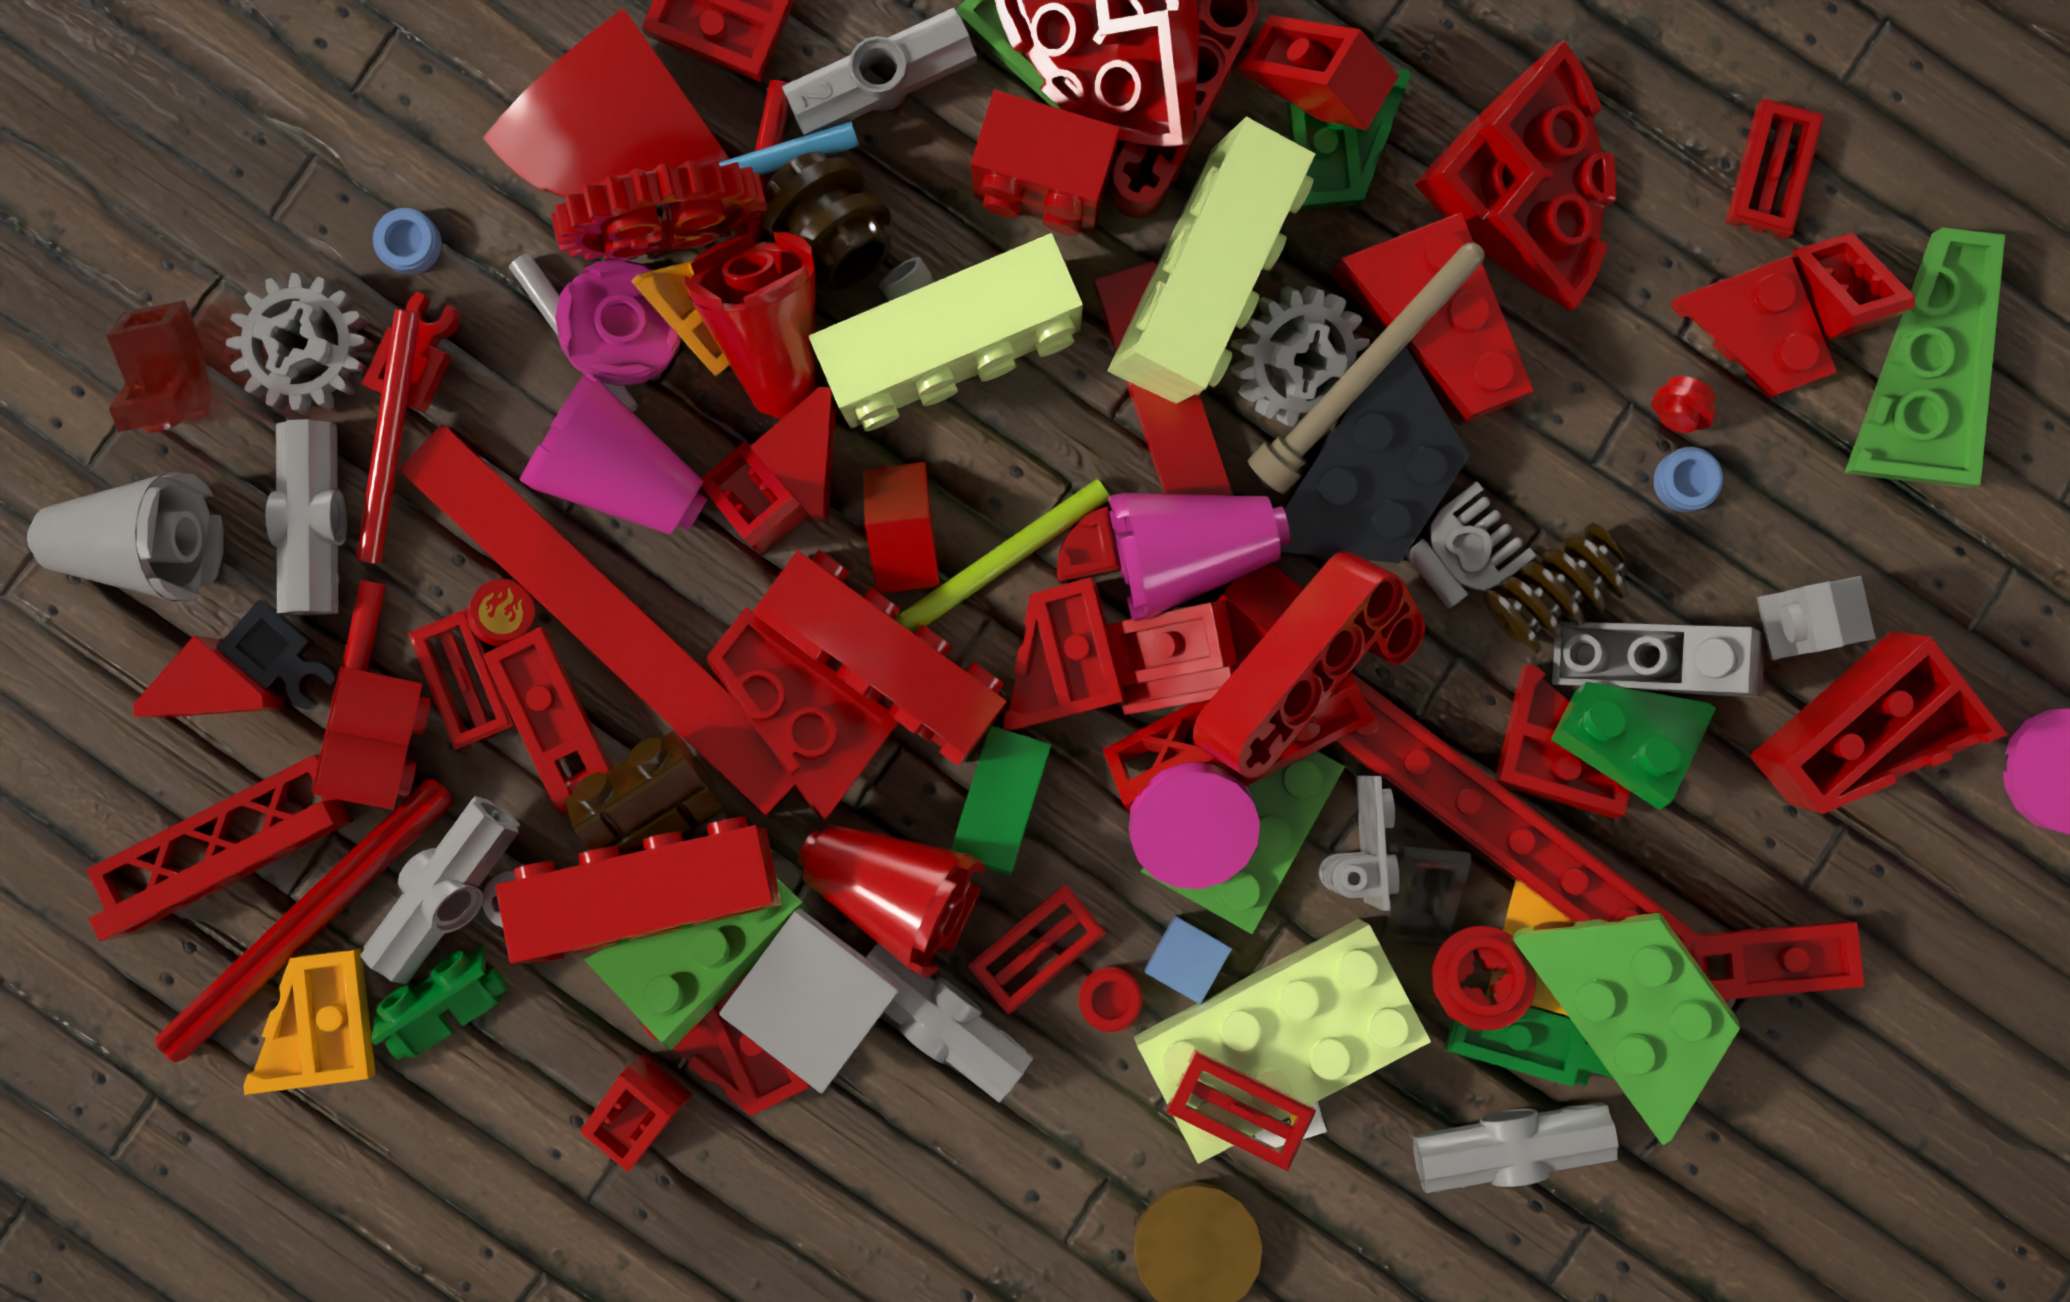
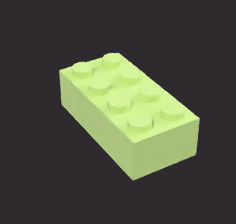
M1248 117L1244 118L1212 148L1107 370L1108 372L1176 404L1194 394L1198 396L1206 389L1207 385L1215 387L1220 382L1232 358V352L1225 349L1234 327L1242 329L1250 319L1258 303L1260 295L1252 290L1262 269L1269 271L1273 267L1285 245L1287 237L1279 233L1289 211L1294 214L1297 213L1310 192L1313 178L1307 176L1306 173L1315 153Z
M1050 233L811 334L809 339L838 407L850 428L862 424L865 431H870L896 420L900 416L897 409L920 399L923 406H929L953 396L958 392L955 384L979 374L981 381H989L1000 377L1016 367L1013 359L1037 350L1039 356L1044 357L1067 348L1074 343L1072 334L1081 331L1083 304L1053 234Z
M1359 919L1204 999L1201 1005L1196 1003L1134 1036L1137 1047L1167 1105L1178 1088L1177 1084L1182 1073H1185L1189 1065V1059L1194 1049L1308 1105H1312L1431 1042L1370 924ZM1203 1070L1199 1076V1081L1278 1120H1283L1293 1115ZM1192 1093L1189 1097L1187 1105L1250 1136L1264 1130ZM1174 1116L1198 1164L1234 1146Z

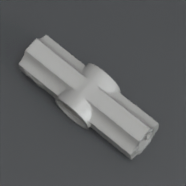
M951 8L888 38L880 36L866 38L856 45L851 55L782 86V89L803 135L806 136L844 124L872 110L884 112L895 109L903 103L909 93L977 63V55L961 17L957 14L955 8ZM886 64L893 67L896 73L885 84L875 85L864 79L868 69L874 65Z
M309 419L286 420L285 422L276 423V491H272L268 496L265 515L268 537L271 544L277 548V613L305 616L338 614V546L343 545L346 540L348 513L343 493L338 489L337 425L332 422Z
M474 796L437 848L421 851L404 865L398 879V885L403 894L363 947L364 951L360 955L372 970L384 975L391 982L407 984L444 933H450L462 928L478 914L483 903V894L478 887L519 833L518 828L521 825L509 812L502 810L488 799Z
M877 943L866 959L902 986L884 1012L900 1024L898 1027L900 1032L917 1048L940 1063H944L946 1060L1000 1103L1023 1075L1033 1060V1055L1027 1052L1026 1048L1021 1047L1007 1033L998 1029L981 1015L983 1013L982 1009L953 984L940 976H937L936 979L932 976L924 978L913 973Z
M1603 1102L1568 1106L1540 1113L1535 1109L1525 1108L1503 1110L1482 1116L1480 1123L1413 1134V1153L1416 1169L1425 1193L1440 1192L1459 1187L1464 1188L1488 1182L1500 1187L1529 1185L1546 1180L1549 1177V1172L1618 1160L1617 1148L1619 1145L1615 1124L1610 1116L1608 1105Z

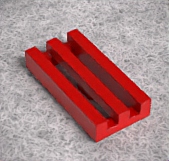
M1765 98L1757 104L1725 223L1738 226L1741 223L1749 225V230L1759 233L1765 230L1774 232V237L1785 240L1793 235L1825 115ZM1774 117L1779 120L1756 206L1753 210L1748 207L1772 118ZM1796 123L1803 125L1778 217L1771 215L1770 210L1793 124Z
M467 609L408 632L454 750L465 749L472 746L473 743L480 740L484 741L494 737L497 733L516 727L482 656L489 652L487 645L469 627ZM460 627L495 714V720L489 721L453 631L455 628ZM438 635L475 725V728L468 731L465 729L430 641L431 638Z
M1065 883L968 963L967 966L1005 1013L1009 1015L1107 933ZM1063 903L1071 910L1069 914L994 976L986 968L989 964ZM1082 923L1087 932L1011 995L1007 994L1002 988L1005 983L1076 924Z
M1196 1049L1193 1050L1189 1059V1065L1185 1073H1182L1177 1084L1178 1088L1166 1107L1167 1113L1285 1171L1289 1170L1316 1113V1109L1313 1106ZM1202 1070L1297 1116L1293 1126L1199 1081ZM1191 1093L1286 1139L1282 1149L1279 1150L1187 1105Z

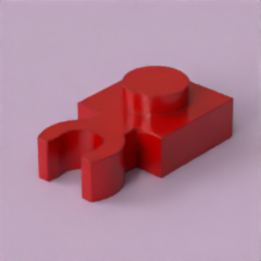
M417 291L410 298L406 307L407 310L421 313L407 406L426 414L452 359L450 355L436 348L440 340H444L455 333L460 324L461 313L447 305L443 310L442 317L437 322L428 324L425 321V312L429 308L431 299ZM390 327L387 328L361 383L382 394L392 330Z

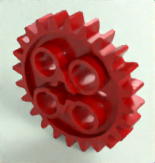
M693 160L685 162L678 168L669 169V166L665 163L660 164L655 171L651 172L634 169L631 171V174L606 177L605 181L599 183V185H585L582 187L584 194L565 196L566 203L556 204L554 206L555 212L551 213L557 244L561 252L569 251L570 257L584 255L585 260L604 256L605 261L614 259L634 260L648 253L657 257L666 250L683 251L689 248L708 245L719 238L732 236L730 230L747 229L749 227L748 222L760 220V213L765 212L767 209L760 174L754 173L751 166L739 168V163L733 162L720 167L718 160L705 164H694ZM658 204H661L662 213H663V219H662V220H659V217H658V213H657V205H658Z

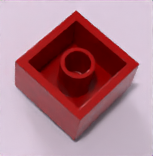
M993 90L971 161L974 197L983 200V208L1000 216L1017 218L1019 212L1043 218L1042 224L1046 228L1060 234L1078 236L1080 230L1094 234L1115 165L1120 127Z

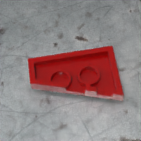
M745 607L708 654L707 663L819 819L825 824L898 726L899 722L888 713L889 709L879 702L875 703L861 695L835 674V670L828 665L824 666L755 616L752 613L753 611Z

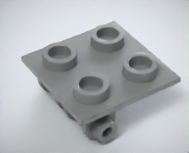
M1359 775L1355 776L1360 852L1329 855L1320 865L1319 877L1322 884L1331 891L1348 898H1363L1364 903L1383 911L1390 910L1389 895L1399 893L1397 858L1395 854L1386 855L1385 828H1393L1395 824L1393 793L1390 788L1382 789L1381 776Z

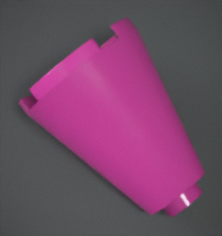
M587 373L585 376L583 375L550 425L552 426L542 444H539L520 478L521 482L537 491L668 535L672 534L677 525L688 531L708 499L698 493L703 480L599 379H595Z
M1121 493L1108 496V501L1113 510L1109 512L1122 579H1125L1126 584L1130 585L1131 596L1126 597L1134 622L1149 619L1280 560V546L1290 544V532L1284 508H1272L1267 496Z

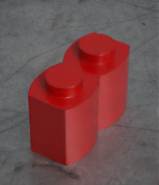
M340 667L311 791L314 795L392 810L394 809L397 796L409 797L415 775L416 760L406 759L411 734L422 736L430 708V698L420 696L422 683Z

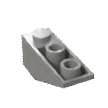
M1559 621L1564 637L1554 641L1553 685L1581 687L1586 682H1593L1638 691L1762 698L1765 635L1752 627L1585 622L1577 627L1573 622Z

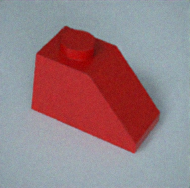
M1275 15L1268 17L1238 66V69L1246 77L1324 122L1363 130L1368 129L1399 77L1361 29Z

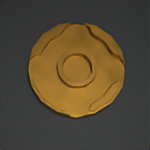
M1192 1181L1167 1188L1156 1197L1155 1201L1149 1204L1146 1211L1144 1210L1136 1224L1133 1253L1141 1281L1159 1302H1237L1247 1294L1259 1274L1263 1247L1257 1223L1240 1199L1219 1185Z

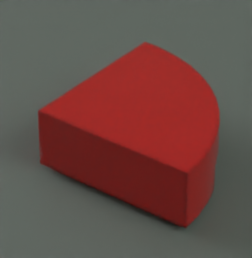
M1107 507L1084 516L1067 534L1057 561L1058 583L1120 570Z

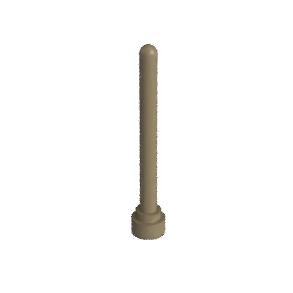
M1476 243L1464 244L1285 439L1278 436L1272 443L1265 441L1248 459V463L1263 481L1277 492L1286 494L1302 477L1303 474L1300 468L1306 463L1304 458L1306 452L1482 264L1484 251L1480 245Z

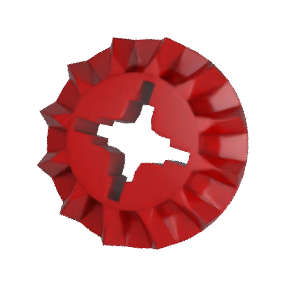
M1474 926L1453 934L1441 945L1430 967L1433 979L1432 995L1439 1000L1446 1010L1448 1018L1457 1020L1461 1024L1468 1026L1472 1031L1500 1030L1513 1024L1528 1010L1536 991V972L1513 941V936L1494 927ZM1474 961L1479 962L1484 971L1495 970V972L1505 970L1507 975H1503L1490 986V998L1484 997L1480 988L1469 989L1468 986L1460 988L1459 984L1474 973L1472 963Z

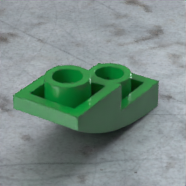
M990 726L957 828L952 851L970 854L982 860L986 869L1011 876L1052 744Z

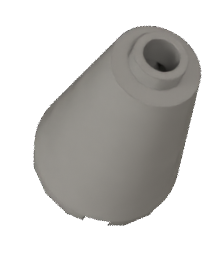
M169 472L44 507L35 515L29 526L27 542L35 559L45 569L171 601L197 599L201 595L195 592L200 586L212 584L216 579L223 557L224 528L221 515H210L204 497H214L210 488L194 474Z

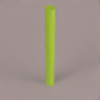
M1095 479L895 617V620L915 634L922 624L924 626L929 625L1079 522L1084 516L1108 502V496L1110 495L1102 483Z

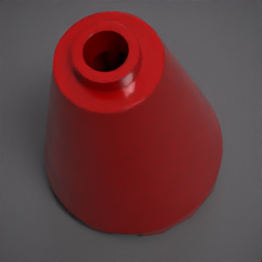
M773 232L776 243L762 244L755 243L753 234L741 235L718 243L698 255L691 263L694 275L691 279L685 275L684 285L689 299L756 409L764 414L783 418L816 390V353L809 339V335L816 333L815 259L812 247L802 237L787 232Z
M829 824L822 832L814 830L804 842L798 859V863L804 866L803 880L910 971L924 978L935 974L941 967L930 961L938 949L942 948L951 953L961 937L981 890L980 886L971 882L973 871L984 873L985 869L982 860L970 854L837 824Z

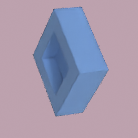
M1175 915L1144 968V972L1201 1005L1232 948Z

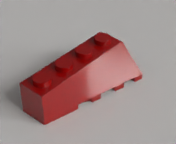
M797 550L752 613L814 660L824 666L827 664L836 670L835 674L861 695L875 703L880 702L889 709L888 713L912 733L918 734L929 742L932 740L942 747L939 753L955 765L959 766L965 763L1009 702L998 694L1005 683L976 662H973L967 671L946 657L953 646L923 624L915 634L895 620V617L901 610L900 607L872 587L868 589L864 596L860 595L843 582L850 571L821 550H818L812 559Z
M736 817L708 824L709 836L683 841L681 831L670 832L643 839L644 851L619 856L618 846H611L578 854L580 865L555 871L554 861L539 862L515 868L516 880L495 884L510 964L547 963L564 959V952L566 955L585 951L592 952L616 946V940L629 937V940L654 937L679 930L680 925L693 923V926L707 924L781 906L782 902L766 828L758 825L748 826L746 817Z

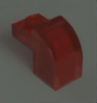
M186 301L122 312L106 335L125 380L124 386L109 407L118 432L143 428L146 433H157L171 429L181 423V421L206 417L210 406V384L204 350Z

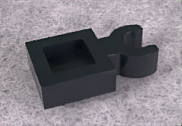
M259 599L216 647L265 690L273 689L283 679L286 682L289 698L302 709L314 710L319 705L305 690V682L309 676L317 674L329 685H336L338 672L331 665L324 662H309L302 656L315 641L283 614L277 613V609L266 600Z

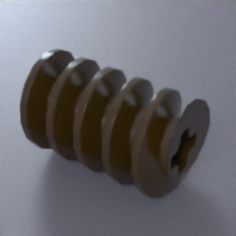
M1592 522L1585 527L1584 537L1574 534L1564 540L1563 552L1555 548L1548 550L1542 555V566L1534 562L1528 563L1521 568V580L1508 576L1500 581L1499 590L1501 595L1488 589L1483 592V599L1501 629L1515 643H1522L1534 654L1542 651L1537 634L1539 630L1543 629L1555 640L1564 637L1559 617L1564 615L1578 627L1585 623L1580 604L1584 601L1598 613L1607 609L1601 590L1607 588L1619 599L1626 597L1628 591L1623 576L1627 574V564L1611 535L1600 525Z

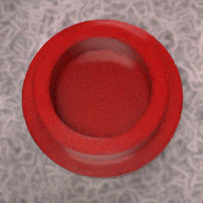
M1686 376L1670 378L1665 386L1656 390L1651 401L1652 408L1659 416L1661 423L1667 428L1680 433H1691L1695 430L1709 428L1717 414L1714 405L1716 400L1715 392L1702 381Z

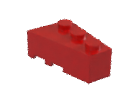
M1462 212L1341 258L1331 276L1343 290L1347 289L1371 317L1369 321L1382 334L1464 244L1474 242ZM1481 264L1406 345L1440 405L1458 426L1515 405L1533 392L1483 264Z
M1891 631L1749 756L1787 803L1825 814L1897 783L1896 778L1926 765L1935 767L1953 759L1951 755L1982 741L1991 743L2008 734L1931 636Z

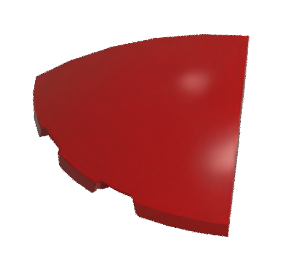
M995 0L1002 25L1012 48L1016 52L1027 55L1036 71L1044 80V84L1040 87L1041 90L1062 110L1120 127L1119 140L1154 146L1189 144L1198 73V0Z
M624 8L588 34L549 67L515 100L483 137L496 155L520 178L541 192L548 190L563 198L570 194H584L583 186L599 185V183L605 181L606 177L631 174V171L634 169L651 172L655 171L660 164L665 163L670 169L678 168L685 162L693 160L694 164H705L713 160H718L719 162L729 160L725 151Z
M1565 40L1554 45L1472 121L1414 185L1445 218L1462 212L1473 242L1480 245L1484 253L1537 292L1567 310L1577 308L1589 291L1601 267L1608 247V243L1599 240L1602 230L1604 209L1616 199V173L1613 153H1605L1601 150L1599 135L1594 121L1596 114L1602 110L1601 103L1579 59Z

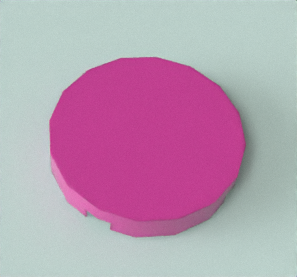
M624 259L595 262L583 269L582 274L575 277L571 284L570 282L560 293L555 321L560 347L574 368L583 374L587 373L595 379H599L602 383L620 387L644 383L668 367L679 351L681 337L631 282L638 274L654 271L645 264Z
M2070 708L2046 710L2026 720L2009 739L2005 754H2009L2006 762L2007 771H2003L2004 788L2015 809L2034 826L2061 834H2070Z
M1184 763L1162 770L1149 780L1150 785L1143 790L1140 797L1138 793L1130 810V840L1138 862L1155 879L1176 888L1203 889L1226 882L1246 866L1258 846L1260 820L1251 792L1241 781L1239 782L1236 778L1228 775L1227 770L1218 766L1204 763Z

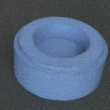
M398 208L388 212L379 220L373 233V246L377 256L387 266L401 274L415 275L428 270L437 261L441 252L442 242L438 228L423 213L415 209Z
M1685 447L1668 454L1659 462L1654 473V488L1661 502L1670 509L1678 512H1692L1708 506L1717 498L1723 484V473L1719 462L1712 454L1701 448Z

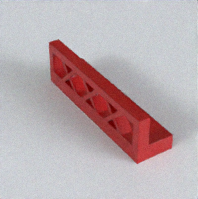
M1350 672L1274 764L1264 774L1256 778H1246L1202 751L1196 745L1183 743L1190 728L1194 727L1198 715L1210 700L1190 703L1103 749L1122 802L1130 813L1131 806L1138 793L1140 797L1143 790L1150 785L1149 780L1162 770L1184 763L1213 764L1227 770L1228 775L1236 778L1239 782L1241 781L1247 787L1376 720ZM1148 750L1159 753L1151 769L1132 779L1130 778L1125 762Z
M314 754L86 869L105 909L88 918L98 941L127 937L353 823L343 800L320 796L322 801L296 814L282 809L291 783L309 774L314 781L319 755ZM274 792L270 805L257 801ZM248 807L266 813L261 832L241 842L225 838L235 811ZM217 821L213 833L201 830V828ZM191 836L209 842L203 861L183 871L169 867L178 840ZM159 850L156 862L144 858ZM130 864L152 871L147 888L123 901L111 874Z

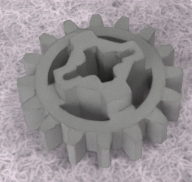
M291 273L288 288H285L273 278L265 280L268 295L261 299L248 292L244 296L247 304L252 308L248 316L232 314L230 318L232 322L242 328L241 336L226 339V346L242 353L243 356L230 365L232 372L242 377L251 376L244 389L258 398L266 395V404L283 411L288 403H290L293 411L307 415L311 408V400H314L319 406L327 410L334 408L332 392L338 389L352 396L356 391L349 382L348 377L352 372L357 374L367 373L368 367L357 360L358 352L373 349V342L357 335V331L369 323L367 317L358 311L348 312L355 300L342 290L333 294L334 285L323 278L317 277L310 287L308 279L299 273ZM289 308L287 312L280 314L282 311ZM333 323H335L338 333V346L335 345L330 333ZM297 338L300 340L308 339L304 350L292 349L293 343ZM262 344H264L269 356L267 364H265L263 358ZM325 371L321 376L310 381L312 376Z
M1306 285L1302 292V296L1296 289L1288 286L1281 287L1279 304L1266 297H1261L1258 303L1262 315L1258 320L1250 317L1244 326L1250 331L1247 339L1232 340L1231 343L1232 348L1244 353V360L1230 367L1232 374L1241 379H1248L1238 391L1241 397L1250 402L1257 401L1255 411L1269 419L1277 414L1278 421L1294 427L1299 415L1303 419L1357 361L1356 353L1370 346L1368 338L1352 333L1362 322L1360 315L1353 312H1343L1346 304L1343 298L1333 294H1329L1324 298V290ZM1329 330L1334 339L1335 349L1328 340ZM1296 353H1306L1304 359L1294 360ZM1264 364H1268L1273 372L1271 384L1277 387L1276 391L1268 381Z

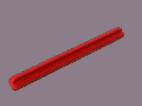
M435 779L425 780L156 1036L155 1045L158 1050L174 1063L189 1057L272 978L290 958H293L453 805L454 798L449 790Z

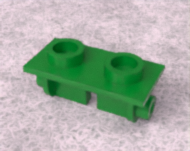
M481 943L466 954L463 951H456L448 955L434 967L429 978L412 989L408 986H403L385 997L375 1012L372 1043L377 1045L385 1039L387 1049L396 1060H401L406 1056L414 1059L452 1034V1027L441 1015L447 1009L464 1026L485 1011L501 1002L500 995L508 990V985L497 969L494 968L488 973L485 972L486 946Z

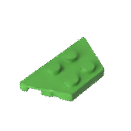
M1661 913L1628 916L1619 922H1607L1597 919L1578 921L1572 927L1535 930V926L1522 927L1514 932L1513 941L1660 1143L1665 1145L1670 1142L1738 1033L1740 1026L1738 1018Z

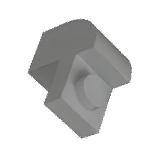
M1861 576L1833 582L1828 581L1756 597L1770 660L1819 652L1876 639Z

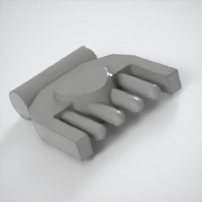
M1478 482L1472 484L1437 512L1428 526L1429 544L1423 538L1412 546L1405 555L1447 609H1450L1468 595L1463 587L1481 592L1498 586L1500 581L1513 575L1536 557L1531 548H1528L1500 571L1495 568L1521 548L1523 541L1521 538H1514L1490 557L1492 547L1512 532V527L1509 524L1502 525L1491 535L1486 531L1500 520L1501 513L1494 510L1476 525L1464 526L1490 505L1488 497H1482L1458 517L1453 515L1455 511L1483 490Z

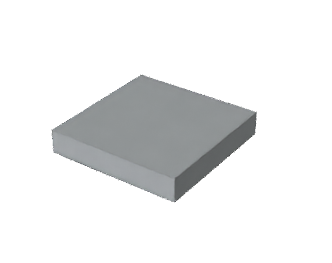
M798 908L793 912L725 1004L719 1015L822 1094L895 998L902 986L810 915Z

